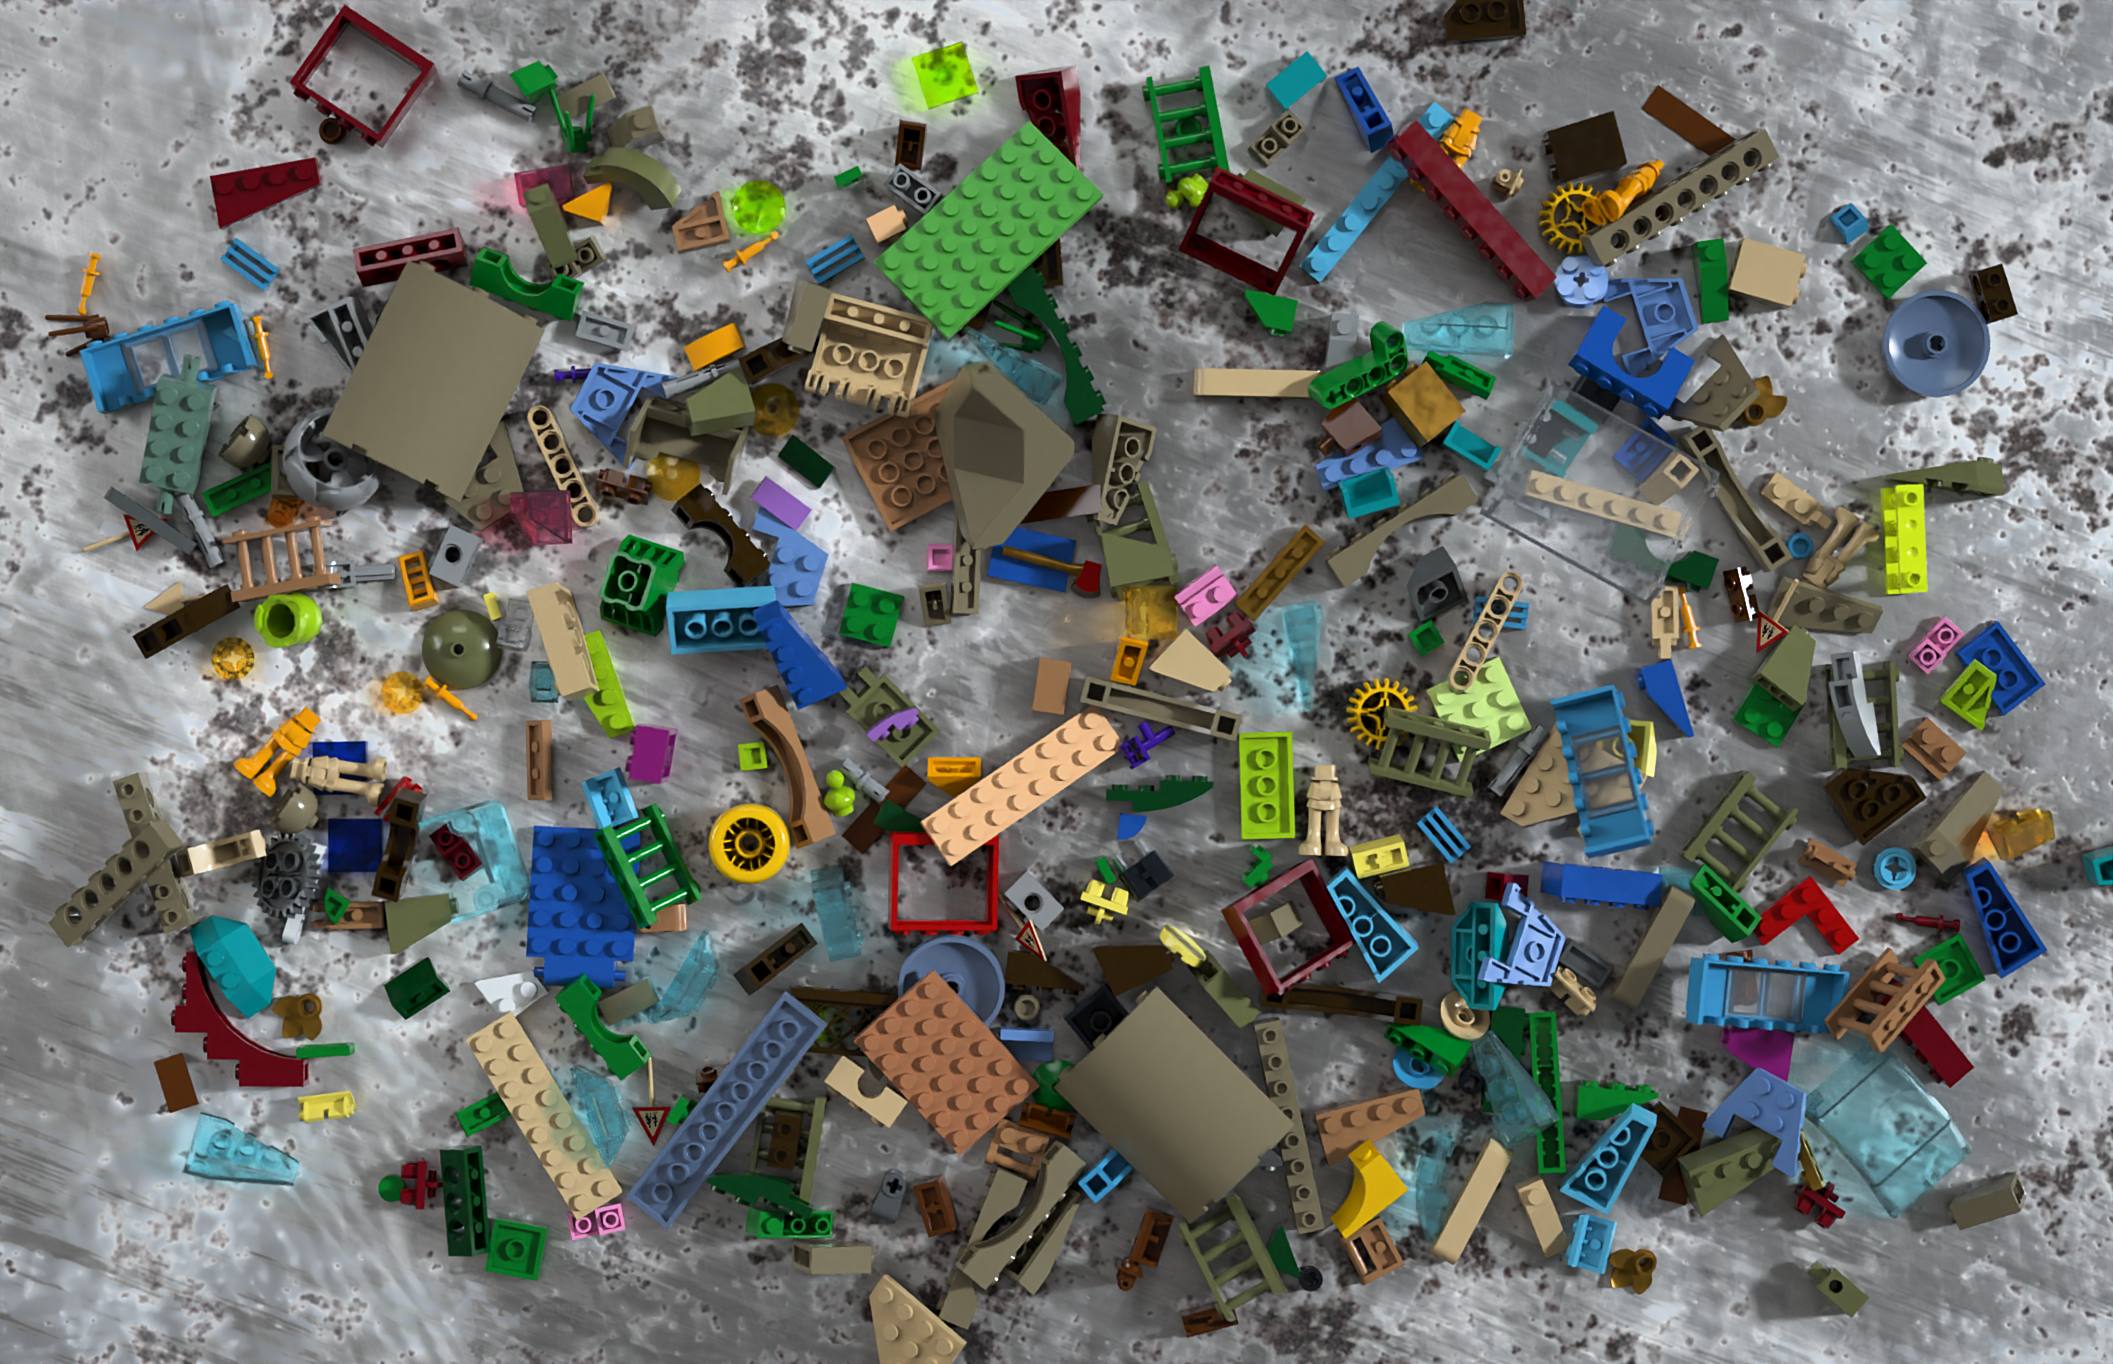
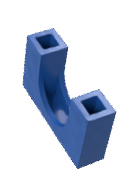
M1603 306L1595 316L1568 366L1572 367L1578 374L1587 376L1597 382L1601 388L1617 394L1623 401L1632 403L1642 409L1646 415L1660 420L1672 404L1695 360L1672 347L1661 361L1654 375L1646 378L1628 375L1616 364L1612 352L1613 343L1627 319Z

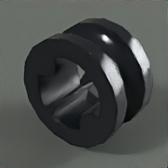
M1468 1069L1463 1071L1458 1079L1459 1087L1467 1094H1477L1483 1088V1078L1475 1070ZM1469 1075L1472 1078L1476 1076L1478 1079L1475 1082L1476 1087L1473 1089L1470 1086L1467 1088L1464 1086L1467 1082L1466 1077Z
M1309 1265L1300 1270L1301 1277H1298V1280L1303 1289L1312 1292L1321 1287L1323 1277L1318 1268ZM1309 1272H1314V1276L1317 1279L1316 1283L1311 1282L1312 1285H1307L1306 1279L1303 1278L1306 1273L1310 1275Z

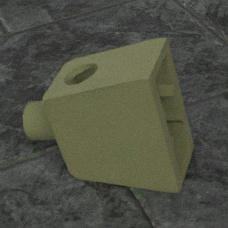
M1816 1261L1807 1271L1817 1281L1814 1287L1851 1318L1869 1299L1866 1294L1832 1266L1827 1269L1819 1261ZM1833 1280L1838 1283V1287L1835 1290L1829 1288V1284Z

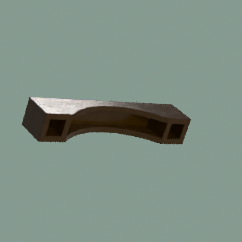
M1297 981L1291 984L1292 989L1278 996L1277 992L1266 995L1260 985L1258 1001L1260 1006L1328 1012L1420 1026L1423 999L1420 996L1310 982L1298 984Z

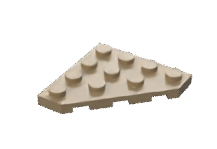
M1556 723L1500 813L1523 828L1532 827L1535 824L1546 821L1559 820L1578 813L1573 798H1575L1573 787L1568 779L1567 761L1562 752L1563 743ZM1593 744L1578 746L1584 773L1624 763ZM1627 772L1586 782L1592 809L1633 799ZM1642 772L1643 783L1639 784L1640 789L1647 779V776Z
M888 1274L881 1278L869 1296L880 1364H952L967 1343Z

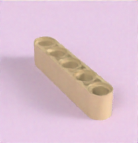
M1196 368L1193 375V396L1312 399L1308 394L1309 384L1315 378L1323 375L1324 372Z
M540 405L534 406L528 412V423L576 524L587 528L593 527L599 521V510L560 426L551 410ZM544 411L548 419L544 425L539 426L535 423V416L538 412ZM555 435L559 439V445L557 448L549 450L546 446V440L548 437ZM561 460H568L570 463V469L565 474H560L557 469V465ZM573 484H579L582 490L577 498H571L568 493L570 486ZM584 508H590L593 517L589 522L584 523L580 519V512Z
M1513 571L1506 572L1496 582L1448 675V685L1454 691H1465L1473 684L1522 589L1523 580L1518 573ZM1504 579H1513L1516 583V589L1514 591L1504 589ZM1497 601L1504 606L1503 614L1496 615L1491 611L1490 606L1492 602ZM1479 626H1489L1492 630L1491 637L1487 639L1482 638L1478 633ZM1471 648L1476 649L1480 654L1479 661L1470 662L1466 657L1467 650ZM1457 672L1466 674L1467 684L1464 686L1457 685L1454 681V674Z
M1491 1137L1486 1141L1429 1250L1431 1254L1452 1265L1457 1262L1513 1157V1149Z

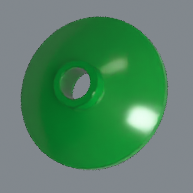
M1053 1059L1052 1061H1046L1033 1074V1077L1040 1086L1032 1092V1096L1038 1105L1048 1107L1047 1111L1052 1112L1053 1109L1064 1112L1073 1108L1059 1092L1052 1089V1085L1060 1081L1057 1076L1067 1066L1071 1069L1074 1067L1072 1063L1066 1060Z

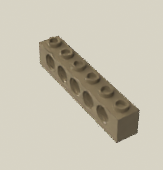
M139 772L113 781L132 838H136L140 834L139 829L147 822L162 821L146 772ZM173 855L147 880L165 934L198 923L175 855Z
M166 820L158 822L149 821L139 829L140 834L136 838H131L122 846L123 850L105 862L106 867L103 870L97 871L89 877L88 881L90 883L86 887H81L71 895L73 899L69 903L60 906L54 912L56 916L49 924L67 948L83 943L184 846Z

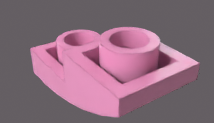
M1943 615L1916 645L1908 657L1929 674L1965 634Z
M621 1203L600 1206L578 1221L572 1212L566 1213L572 1241L626 1229Z

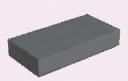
M1571 938L1568 939L1562 948L1558 960L1560 964L1599 990L1615 969Z

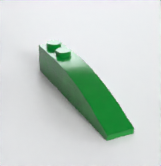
M1556 1012L1529 1013L1538 1175L1565 1174Z

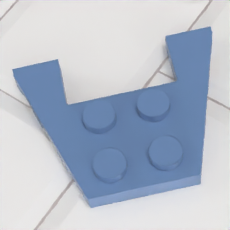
M1683 278L1608 279V289L1603 297L1604 302L1632 295L1648 344L1647 348L1622 355L1628 375L1636 376L1669 352L1672 347L1677 346L1699 330Z
M594 362L570 410L623 465L628 442L616 436L641 387L666 399L661 383L677 379V377ZM636 456L633 457L627 469L630 470L634 460L636 459Z
M759 506L753 530L779 538L764 586H775L776 600L782 606L813 605L829 554L765 508Z
M1507 883L1501 906L1521 916L1506 965L1491 957H1484L1477 980L1550 987L1565 936L1546 915L1540 914L1534 907L1535 903L1519 891L1521 888L1516 883Z
M1759 1067L1703 1123L1702 1127L1721 1138H1725L1736 1115L1782 1140L1771 1166L1791 1177H1795L1798 1172L1797 1158L1801 1147L1799 1141L1801 1127H1803L1807 1093Z

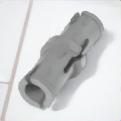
M849 758L838 769L856 785L855 788L860 791L862 789L877 801L878 804L890 792L872 778L873 774L869 771L866 773Z

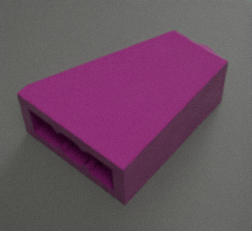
M1726 1025L1725 1028L1721 1029L1720 1043L1723 1044V1049L1752 1068L1760 1067L1788 1082L1794 1033L1777 1029L1766 1030L1757 1027L1741 1028L1733 1025Z

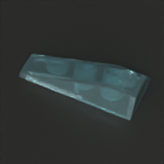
M1484 302L1405 322L1403 335L1407 350H1430L1432 352L1508 358L1513 352V304Z
M968 326L963 327L961 332L1004 377L1036 406L1038 404L1046 405L1064 375L1034 359L1026 360L1022 358L1023 355L1018 351L1006 346L1001 347L996 340Z
M1315 600L1282 607L1303 711L1311 710L1321 627L1320 621L1324 620L1321 605L1316 606Z
M1492 1030L1472 1043L1480 1075L1485 1077L1488 1089L1485 1092L1486 1099L1491 1101L1494 1112V1116L1491 1117L1492 1123L1505 1149H1509L1543 1132L1560 1120L1547 1095Z
M200 1112L182 1173L209 1180L285 1186L294 1185L300 1161L272 1145L266 1146L256 1140L254 1134L242 1132L234 1127L235 1123L226 1118Z

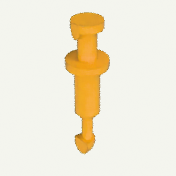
M773 231L770 233L771 236L764 241H756L742 251L735 250L736 256L727 262L725 260L722 261L723 267L730 273L731 268L739 263L743 266L747 265L746 260L761 252L769 242L775 241L778 238V233Z
M88 252L90 259L87 269H81L85 273L80 290L82 298L77 311L82 316L87 312L84 307L86 299L91 295L95 275H100V272L95 271L97 261L101 259L102 255Z
M263 316L251 317L249 321H253L255 334L250 336L251 339L255 338L259 359L264 363L266 371L264 376L267 379H271L273 372L270 371L268 363L270 353L266 340L269 332L263 333L260 320L263 319Z
M1681 586L1678 588V594H1680L1682 601L1680 610L1685 627L1682 633L1688 634L1690 642L1688 649L1701 647V643L1698 644L1695 632L1700 627L1695 626L1691 606L1687 604L1685 597L1686 589Z
M431 676L423 683L422 687L425 688L427 686L437 694L434 699L440 698L456 711L461 710L469 716L468 719L470 721L477 719V715L474 712L471 713L463 706L461 700L446 690V684L441 688L431 680Z

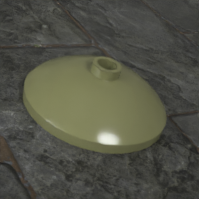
M454 610L439 616L428 627L422 642V657L428 672L439 683L446 684L447 687L453 689H471L482 685L495 674L502 658V641L498 630L488 618L470 610ZM458 644L464 648L463 653L460 655L455 652V647Z

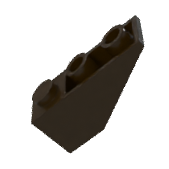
M817 336L812 352L804 350L803 354L788 350L789 344H786L780 338L738 360L751 384L755 385L816 353L819 338Z
M1008 949L1005 983L1010 984L1011 989L1026 990V986H1036V991L1052 992V988L1063 989V994L1079 995V991H1085L1084 984L1049 961H1044L1035 953Z

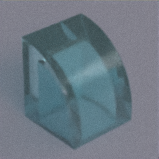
M532 661L529 681L531 702L558 703L559 695L554 686L556 679L548 661Z

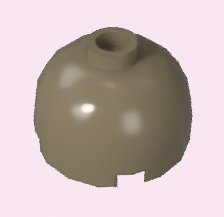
M252 414L246 416L231 433V438L228 442L229 446L224 443L218 456L230 465L239 468L251 467L256 462L262 464L270 453L267 449L270 442V434L266 426Z
M300 781L293 783L297 788L294 791L288 789L272 810L271 814L275 816L273 822L269 819L267 821L268 826L282 834H298L305 828L310 830L319 818L315 815L318 809L315 794Z

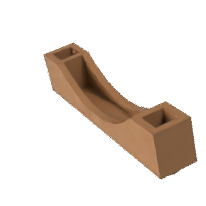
M775 685L739 699L748 724L758 731L770 744L783 767L790 796L787 825L796 848L799 849L836 834L779 686Z

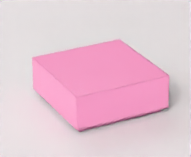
M928 544L927 570L952 571L953 545Z

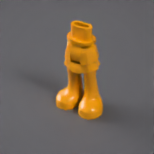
M1464 109L1460 117L1455 118L1454 123L1443 133L1444 137L1439 140L1441 148L1448 155L1453 156L1452 160L1460 169H1462L1466 160L1470 159L1471 151L1475 150L1477 134L1480 132L1478 127L1483 119L1468 109ZM1410 179L1409 183L1413 187L1425 192L1419 183Z
M1660 159L1643 162L1637 169L1631 171L1618 182L1615 191L1607 190L1599 198L1595 196L1588 197L1582 202L1584 215L1593 223L1601 226L1606 225L1609 221L1615 222L1623 215L1633 198L1645 195L1646 191L1652 187L1660 174V170L1664 167V163Z
M307 706L299 714L294 713V718L292 717L279 724V728L272 732L273 735L251 758L240 757L233 763L239 772L253 780L270 757L280 747L284 748L277 759L253 781L254 785L269 797L277 790L276 780L296 756L300 755L302 749H306L312 736L311 733L314 734L316 732L314 728L322 721Z

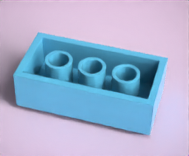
M775 586L668 592L666 612L671 654L768 649L757 627L753 610L776 601Z

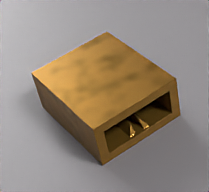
M1424 362L1419 367L1416 363L1403 372L1406 378L1401 382L1397 379L1393 380L1383 388L1387 393L1379 398L1418 448L1428 443L1466 412L1427 362Z

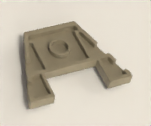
M1722 334L1706 350L1708 356L1722 366L1685 403L1675 397L1664 415L1670 416L1672 420H1686L1693 422L1697 426L1724 432L1761 394L1730 343Z
M505 421L499 423L489 443L498 457L474 473L461 502L455 501L425 486L481 531L527 502Z

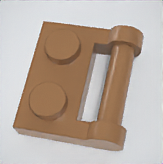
M1006 1118L1001 1119L996 1127L984 1163L989 1165L994 1163L1025 1174L1028 1179L1035 1180L1039 1169V1160L1044 1155L1050 1134L1018 1126L1019 1123ZM998 1146L1033 1158L1031 1165L996 1153Z
M1380 1216L1368 1221L1347 1239L1342 1234L1337 1237L1340 1245H1344L1359 1274L1358 1280L1362 1286L1405 1265ZM1359 1237L1362 1239L1376 1267L1371 1271L1368 1270L1353 1241Z

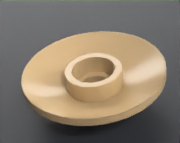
M1458 991L1449 993L1441 1002L1439 1010L1441 1021L1444 1027L1455 1037L1462 1040H1476L1482 1037L1488 1030L1490 1025L1489 1011L1469 1009L1466 1001Z

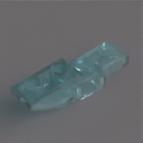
M1440 1130L1432 1155L1421 1152L1416 1177L1415 1196L1419 1224L1424 1238L1432 1242L1433 1236H1438L1442 1221L1439 1220L1441 1210L1445 1211L1448 1206L1449 1195H1446L1447 1190L1439 1186L1438 1183L1443 1182L1447 1172V1167L1444 1166L1446 1157H1451L1455 1142L1452 1141L1453 1136Z

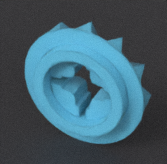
M1886 848L1877 855V859L1873 864L1874 877L1880 885L1888 889H1903L1913 881L1916 875V862L1913 856L1902 848ZM1894 861H1897V866L1904 868L1905 871L1895 872V876H1892V871L1884 867L1893 865Z

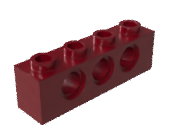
M459 228L353 249L356 273L363 287L399 280L408 260L418 265L420 261H424L435 267L434 272L436 273L469 266L465 242Z

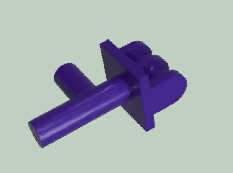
M1147 721L1137 726L1145 739L1141 742L1139 737L1135 736L1118 746L1119 750L1122 749L1125 753L1124 759L1129 760L1131 770L1151 759L1147 753L1148 750L1175 735L1172 726L1169 725L1154 734Z

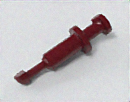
M1903 913L1896 914V920L1899 922H1914L1916 926L1937 928V932L1940 933L1942 928L1955 929V932L1958 933L1960 930V919L1947 921L1943 920V915H1939L1938 918L1919 915L1912 918L1904 917Z

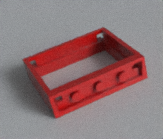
M889 832L888 928L891 931H895V934L910 935L911 931H921L922 935H937V931L948 930L947 934L963 935L964 930H974L975 935L990 934V930H997L999 834L983 844L987 845L985 919H898L899 845L935 844L927 832Z

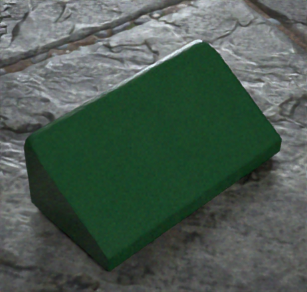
M795 435L789 438L778 454L780 459L819 489L836 469Z

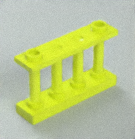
M1923 484L1895 485V488H1882L1880 490L1885 595L1928 592Z

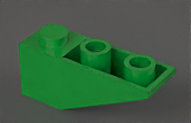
M1389 1022L1384 1037L1392 1045L1401 1047L1415 1059L1427 1063L1437 1073L1446 1075L1451 1079L1468 1057L1472 1046L1471 1042L1455 1037L1447 1029Z
M1583 1080V1084L1575 1083L1572 1115L1577 1119L1604 1121L1624 1112L1632 1103L1639 1106L1658 1098L1659 1093L1652 1090L1651 1085L1636 1084L1635 1088H1625V1083L1609 1082V1086H1600L1599 1081Z
M748 1206L746 1233L757 1238H831L833 1211L813 1209L809 1219L803 1216L801 1220L788 1214L789 1209L784 1207Z

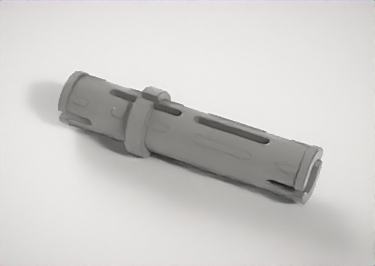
M467 70L462 72L463 77H459L457 85L477 94L480 100L486 99L526 120L528 123L532 120L531 116L535 115L537 107L492 85V81L488 79L484 81Z
M738 358L718 365L713 363L708 365L709 368L661 383L666 399L710 385L735 368L741 367Z
M181 492L175 495L174 498L185 517L183 520L192 530L210 569L226 562L203 517L205 514L203 510L199 509L192 494Z
M1536 723L1523 742L1520 741L1517 744L1518 748L1487 787L1501 797L1531 757L1534 758L1537 755L1535 752L1550 733Z

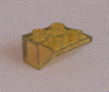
M2029 806L2016 812L2018 816L2013 819L2003 818L1992 824L1994 828L1987 830V833L1999 859L2009 861L2055 839L2053 818L2050 810L2040 809L2039 807L2032 809Z

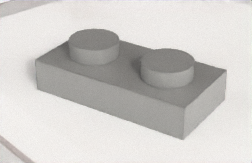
M583 310L575 336L628 352L635 326Z

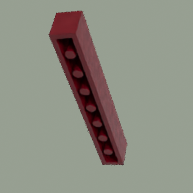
M1417 119L1405 124L1385 145L1389 150L1390 156L1396 162L1401 163L1407 170L1410 179L1419 183L1425 190L1427 198L1439 205L1443 210L1442 213L1445 218L1454 222L1460 229L1462 237L1472 242L1478 249L1480 257L1485 261H1489L1496 269L1497 276L1508 282L1517 298L1525 302L1535 300L1557 278Z

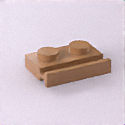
M1924 717L1908 735V738L1900 744L1905 752L1938 781H1942L1945 775L1967 753L1928 717Z

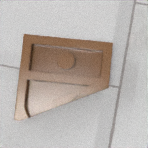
M719 191L711 194L712 197L700 207L698 205L691 210L687 217L681 218L672 225L679 254L731 242Z

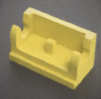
M1400 834L1348 847L1357 879L1409 867L1405 844Z

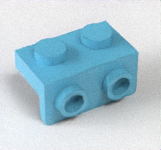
M620 767L582 781L584 795L590 804L593 819L598 825L599 830L610 824L614 827L639 817Z
M1588 1213L1580 1214L1573 1224L1575 1236L1573 1243H1570L1567 1248L1566 1258L1569 1259L1567 1265L1604 1274L1617 1222Z

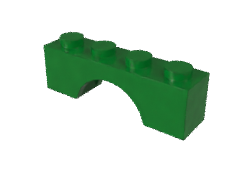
M483 247L475 258L469 285L503 297L507 301L526 305L532 310L551 314L557 319L571 321L578 310L584 282L562 274H558L554 280L545 284L528 282L514 271L509 255Z
M584 973L559 991L555 996L557 1005L562 1012L567 1013L573 1020L576 1030L584 1034L589 1040L592 1050L596 1054L601 1055L606 1062L608 1070L621 1081L643 1066L651 1056V1053L636 1034L619 1035L604 1027L597 1014V1002L602 991Z

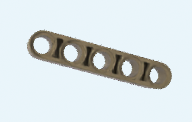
M1673 884L1667 888L1660 901V905L1657 906L1611 990L1610 998L1632 1009L1637 1008L1692 910L1696 896Z

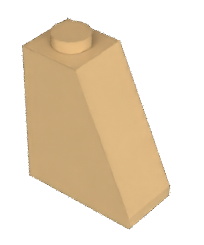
M1184 629L1148 667L1153 672L1211 692H1215L1217 689L1220 692L1223 691L1232 681L1229 678L1232 672L1187 629Z

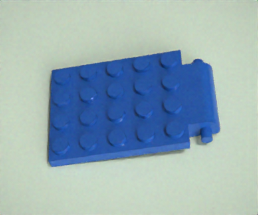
M534 826L526 957H545L544 967L534 968V977L544 978V986L565 987L585 973L598 988L614 989L615 981H626V971L616 970V962L634 961L636 923L592 834L599 829ZM642 831L621 840L620 844L626 854L629 855L641 849ZM640 861L633 864L632 867L636 877L638 878Z

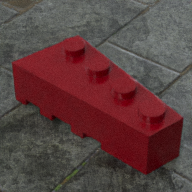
M1894 978L1888 983L1901 988L1904 986ZM1879 993L1872 1002L1886 1006L1894 996ZM1925 1005L1921 1007L1897 1035L1907 1047L1910 1046L1914 1050L1912 1054L1923 1066L1927 1065L1930 1069L1928 1074L1937 1084L1942 1082L1951 1088L1974 1068Z

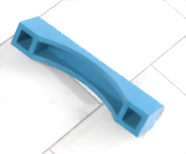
M1113 1147L1083 1173L1080 1179H1078V1184L1094 1203H1097L1134 1167Z

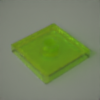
M962 41L912 57L928 110L979 94Z

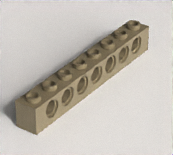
M1753 129L1627 207L1623 215L1615 222L1609 221L1606 225H1598L1579 238L1593 265L1609 267L1618 262V257L1625 252L1629 254L1638 250L1641 247V242L1646 239L1652 240L1663 234L1662 229L1669 225L1675 226L1685 220L1684 216L1691 211L1695 213L1704 209L1707 206L1706 202L1712 198L1719 199L1729 193L1728 189L1733 185L1739 186L1751 179L1750 175L1754 172L1767 170L1773 165L1772 161L1779 158V155L1766 129ZM1746 152L1749 155V162L1747 165H1745L1743 161V157ZM1724 166L1727 168V176L1725 178L1721 174ZM1702 179L1706 184L1703 192L1699 188ZM1680 193H1682L1684 197V201L1681 206L1677 202V198ZM1658 207L1662 210V215L1659 219L1655 215ZM1636 220L1640 223V229L1637 233L1633 230ZM1614 234H1616L1618 237V242L1616 246L1613 247L1611 244V238Z
M1273 1017L1252 1022L1268 1098L1295 1124L1278 1142L1296 1229L1299 1234L1325 1229L1281 1020L1279 1017Z

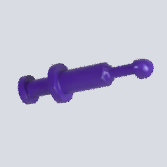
M571 366V371L562 372L554 369L555 383L562 379H572V384H575L576 380L586 379L591 368L575 369V366Z

